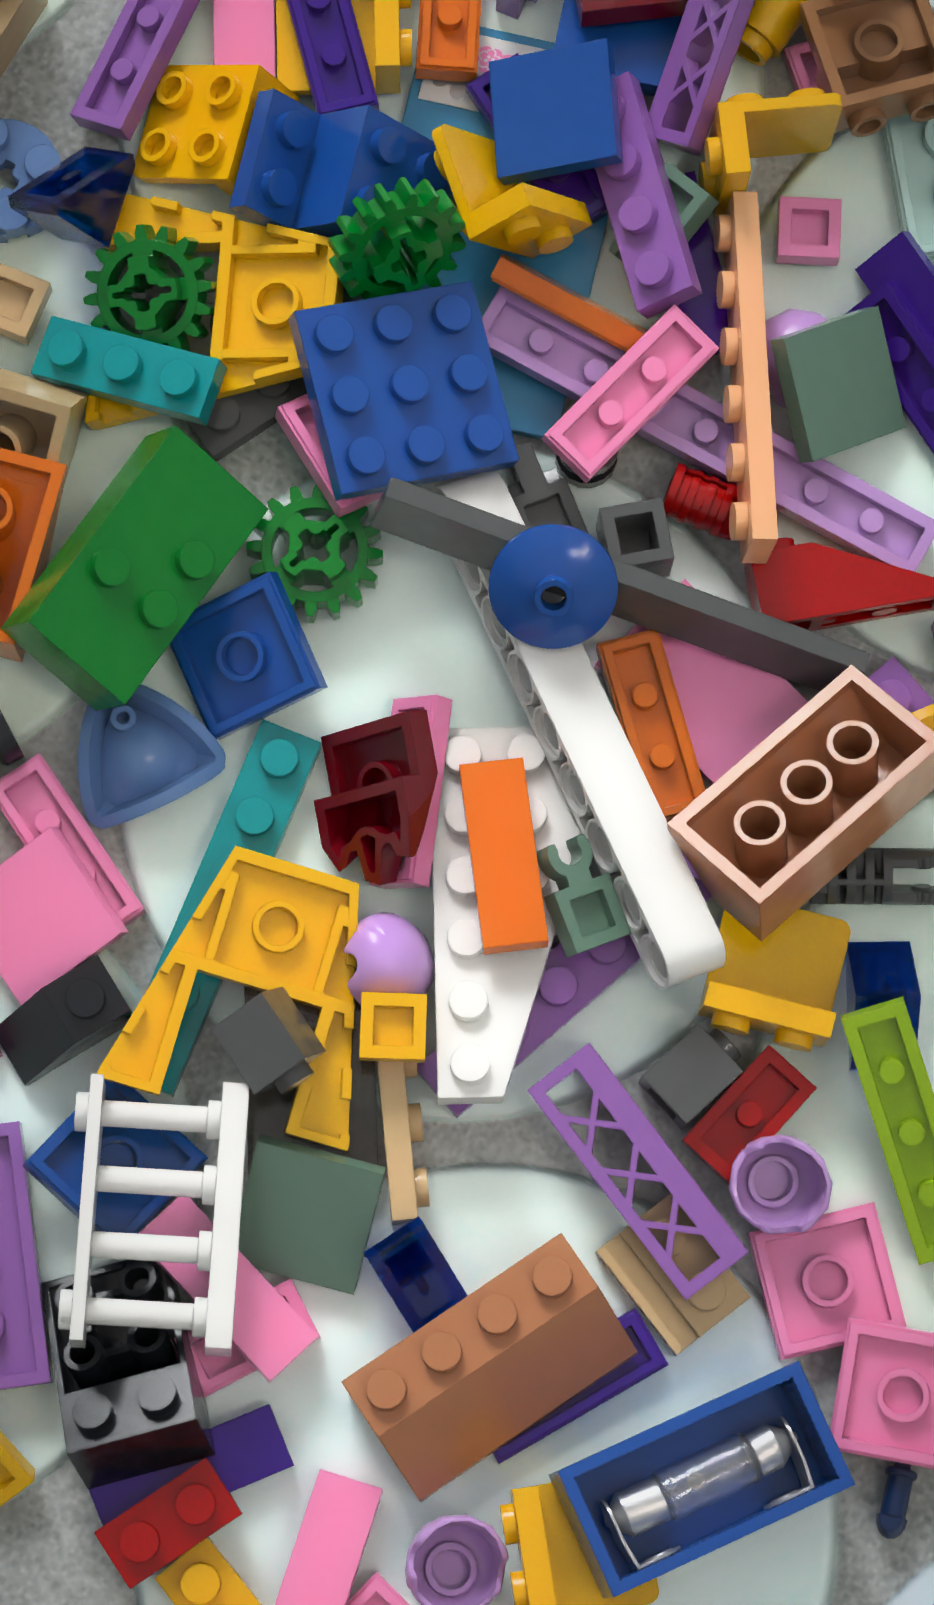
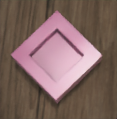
M780 196L777 206L776 263L837 266L840 259L842 199Z

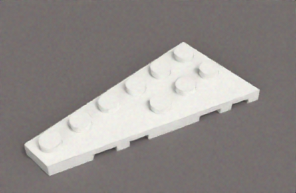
M532 727L449 728L432 861L438 1105L501 1104L504 1102L554 936H556V929L544 897L559 891L556 881L549 879L541 871L538 864L549 940L547 948L483 955L459 777V765L523 757L536 854L537 851L555 844L559 858L562 862L569 865L571 854L567 849L566 841L582 834Z

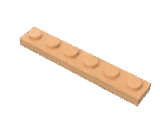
M733 191L725 214L716 215L713 232L715 252L724 253L725 271H720L718 274L716 289L717 306L719 309H727L728 328H723L720 336V362L722 366H730L731 385L725 386L723 394V419L725 423H733L734 443H729L726 453V476L729 482H737L738 502H732L730 507L729 533L731 540L740 541L741 563L766 564L778 541L758 192Z

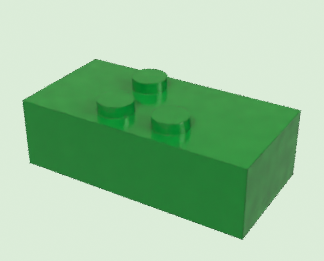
M176 425L147 435L1 627V630L94 710L98 711L123 706L131 698L266 514L268 508Z

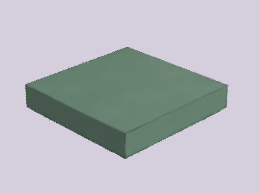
M878 306L862 308L770 340L799 463L814 462L906 428Z
M260 1134L242 1200L239 1251L258 1270L354 1295L387 1167Z

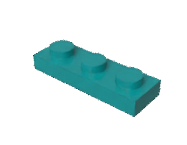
M51 316L31 374L36 379L87 393L88 395L207 426L227 367L217 358Z

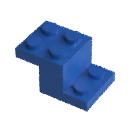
M270 89L258 92L229 208L266 227L267 223L325 237H333L343 234L336 223L337 217L345 215L352 217L357 212L352 202L356 196L363 198L367 202L375 198V184L381 183L386 191L390 192L395 189L399 177H406L413 189L422 179L429 180L435 191L443 189L448 196L451 188L435 164L434 152L437 149L434 141L374 107L365 105L319 114L278 90Z

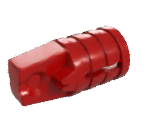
M678 462L663 498L666 518L670 517L678 523L691 525L692 528L699 531L704 530L711 536L731 540L729 514L732 502H738L737 484L726 483L718 477L708 476L700 470L687 468V465Z

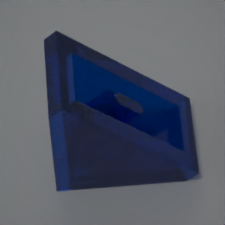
M85 146L8 196L10 208L62 240L109 248L136 166L134 154Z
M910 941L848 942L845 955L847 1013L903 996L916 1038H918L921 993ZM848 1043L849 1071H857Z
M419 1216L363 1252L365 1260L413 1333L467 1297L466 1292Z

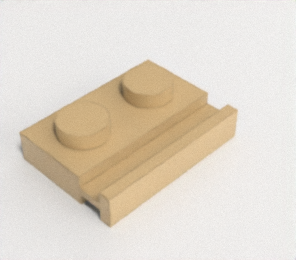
M670 1193L640 1218L642 1220L669 1223L672 1194ZM679 1205L677 1225L696 1227ZM630 1226L626 1227L595 1252L674 1356L681 1353L751 1298L728 1268L689 1299L685 1300ZM649 1228L666 1251L668 1230ZM675 1232L672 1260L688 1281L720 1258L703 1235Z

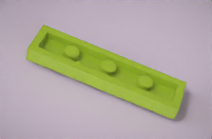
M902 996L841 1015V1021L919 1265L934 1261V1092L904 997Z

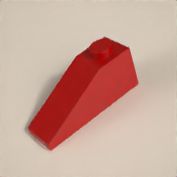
M778 538L766 564L745 563L744 566L752 610L809 631L934 610V577L813 542L795 545L793 538Z

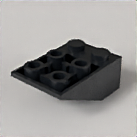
M124 1260L91 1270L89 1297L181 1303L177 1284L156 1261ZM74 1274L43 1282L42 1290L66 1451L87 1489L215 1455L206 1399L200 1385L188 1330L87 1324L85 1348H74L69 1340L70 1330L58 1329L61 1289L73 1290Z

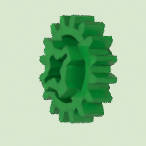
M399 177L395 189L387 192L381 183L375 184V198L367 202L363 198L356 196L352 202L357 212L352 217L347 215L337 217L336 223L343 234L329 238L328 244L335 254L329 259V262L352 298L360 295L362 299L415 291L420 290L426 284L430 287L442 286L437 274L441 270L455 271L458 265L453 259L451 252L463 250L466 246L464 239L459 233L466 226L457 212V208L443 189L435 191L429 180L422 179L413 189L406 177Z
M136 225L135 239L128 232H116L113 234V239L117 250L98 248L95 254L99 261L104 264L101 271H86L85 273L86 279L97 284V293L83 297L84 304L98 306L100 314L91 321V326L102 329L110 328L113 332L191 351L187 336L206 338L209 332L200 320L203 315H214L215 305L207 302V293L216 291L217 281L205 280L204 272L214 264L212 258H194L192 255L197 248L198 241L195 238L184 237L176 243L177 229L173 227L161 226L157 234H155L152 225ZM163 253L177 263L185 277L178 276L169 268L168 257H163ZM128 264V271L118 283L123 269ZM154 285L162 288H171V292L161 293L159 297H154L150 301L133 298L134 294L145 293V289H150ZM185 302H187L181 318L176 323L175 316ZM120 309L125 310L134 318L135 329L125 320Z
M317 484L310 498H303L302 493L296 486L291 487L290 504L283 506L273 498L267 502L272 519L268 521L262 518L253 530L262 540L246 542L247 556L262 560L249 567L251 580L269 571L278 572L294 611L297 606L305 608L308 623H314L317 618L318 609L327 608L334 621L340 619L341 602L346 600L352 606L359 608L363 605L362 596L358 589L359 586L375 589L378 584V576L368 566L383 564V550L369 547V545L381 539V531L370 527V525L363 527L369 516L367 506L338 518ZM325 516L329 519L326 521L306 520L304 517ZM281 535L289 548L288 554L280 560V565L276 568L273 562V549L278 536ZM354 539L358 554L354 568L350 573L346 563L341 559V554L350 547L349 542ZM310 545L313 549L319 550L325 546L327 559L320 562L318 558L313 556L305 561L303 548ZM304 585L324 586L327 590L306 591L300 588Z

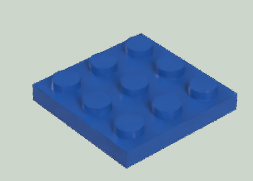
M472 281L294 311L288 318L335 501L384 492L390 478H397L417 486L511 468L520 461Z

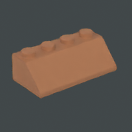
M851 664L667 823V829L714 900L762 942L934 790V732Z
M560 1233L341 1381V1383L419 1501L422 1502L493 1454L500 1447L506 1445L588 1389L598 1380L638 1354V1351L599 1286L566 1238Z

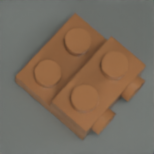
M810 0L800 4L799 18L817 66L815 80L817 87L824 90L825 93H838L841 95L843 109L835 133L850 129L853 136L866 137L880 131L886 125L887 119L909 114L914 122H924L934 118V13L929 0Z

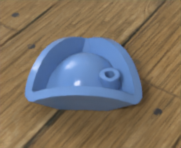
M140 684L128 702L123 706L96 711L90 705H87L78 746V779L85 815L88 821L98 828H109L145 815L190 793L220 774L225 768L226 754L216 738L196 717L172 699L147 686Z

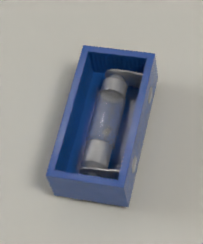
M799 1361L775 1370L548 1475L603 1598L616 1597L855 1485Z

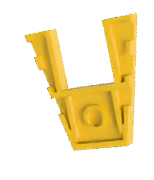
M108 187L102 243L105 249L117 250L113 239V234L116 232H128L135 239L136 225L144 224L152 225L155 234H157L161 226L176 228V243L184 237L195 238L198 241V245L194 253L219 252L210 357L220 359L227 367V371L216 400L303 377L288 318L294 311L343 303L344 286L329 262V259L335 255L328 244L330 237L267 223L266 227L238 220L232 214L215 210L211 214L182 207L177 201L152 196V199L126 194L121 188ZM88 395L85 423L92 430H101L159 415V413Z
M235 845L102 1062L97 1074H104L106 1081L159 1096L197 972L262 992L284 987L293 1001L320 1009L313 1032L326 1052L309 1063L314 1074L297 1086L283 1134L347 1152L350 1143L349 1108L352 1090L351 1055L355 1010L354 997L351 995L347 985L355 973L356 958L352 954H345L344 948L357 931L359 883Z

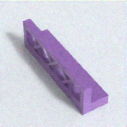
M688 0L649 111L658 142L685 153L701 156L705 138L708 136L714 119L717 103L720 102L755 0Z
M590 1043L527 1090L685 1300L689 1299L749 1253L735 1232ZM578 1070L593 1090L590 1118L562 1115L546 1093ZM600 1101L616 1122L597 1120ZM569 1123L588 1126L586 1145ZM596 1127L623 1130L633 1143L629 1171L605 1168L593 1156ZM639 1152L657 1175L637 1172ZM609 1175L628 1178L626 1198ZM636 1179L661 1182L673 1195L669 1223L642 1220L632 1207ZM679 1205L696 1227L677 1225ZM649 1228L668 1230L666 1251ZM675 1232L703 1235L720 1258L688 1281L672 1260Z

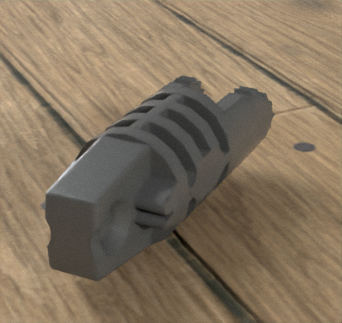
M867 848L811 897L810 904L934 905V886L929 884H893V868H933L934 848Z

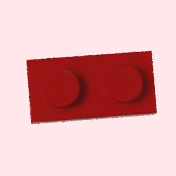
M768 1045L681 1140V1143L729 1185L732 1163L739 1152L753 1140L775 1135L817 1087L772 1046Z
M206 1457L95 1531L94 1534L129 1589H132L241 1516L243 1512Z

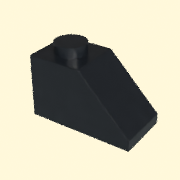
M96 955L41 988L1 1022L0 1045L24 1085L28 1086L124 1028L132 1015V1011L99 956Z

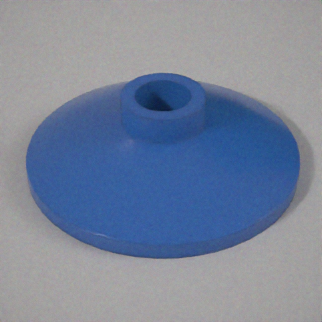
M562 524L535 526L514 536L496 556L489 576L490 603L501 625L520 641L546 649L571 647L595 635L610 618L618 596L616 568L604 546L585 531ZM556 586L563 589L566 596L561 602L553 604L546 602L542 598V592L548 587Z

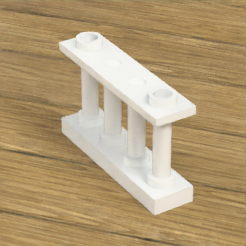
M91 1074L89 1092H77L74 1131L86 1132L74 1285L73 1290L61 1289L58 1329L70 1330L69 1340L74 1348H85L87 1324L192 1330V1337L205 1338V1355L231 1357L249 1086L247 1083L223 1082L222 1101L209 1100L208 1107L105 1100L106 1084L104 1074ZM103 1127L207 1133V1140H219L217 1166L204 1165L203 1172L100 1165ZM98 1192L202 1198V1205H214L213 1231H200L199 1237L95 1231ZM92 1258L197 1264V1271H210L208 1298L195 1297L194 1303L89 1297Z

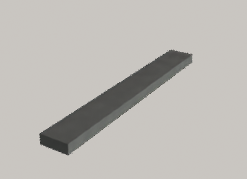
M390 478L375 507L370 527L490 571L496 556L504 545L514 536L530 529V527L397 478ZM612 558L618 578V596L611 614L613 616L818 691L824 689L851 664L863 674L866 673L870 654L864 650ZM552 586L545 589V591L564 598L566 596L564 590L559 587Z

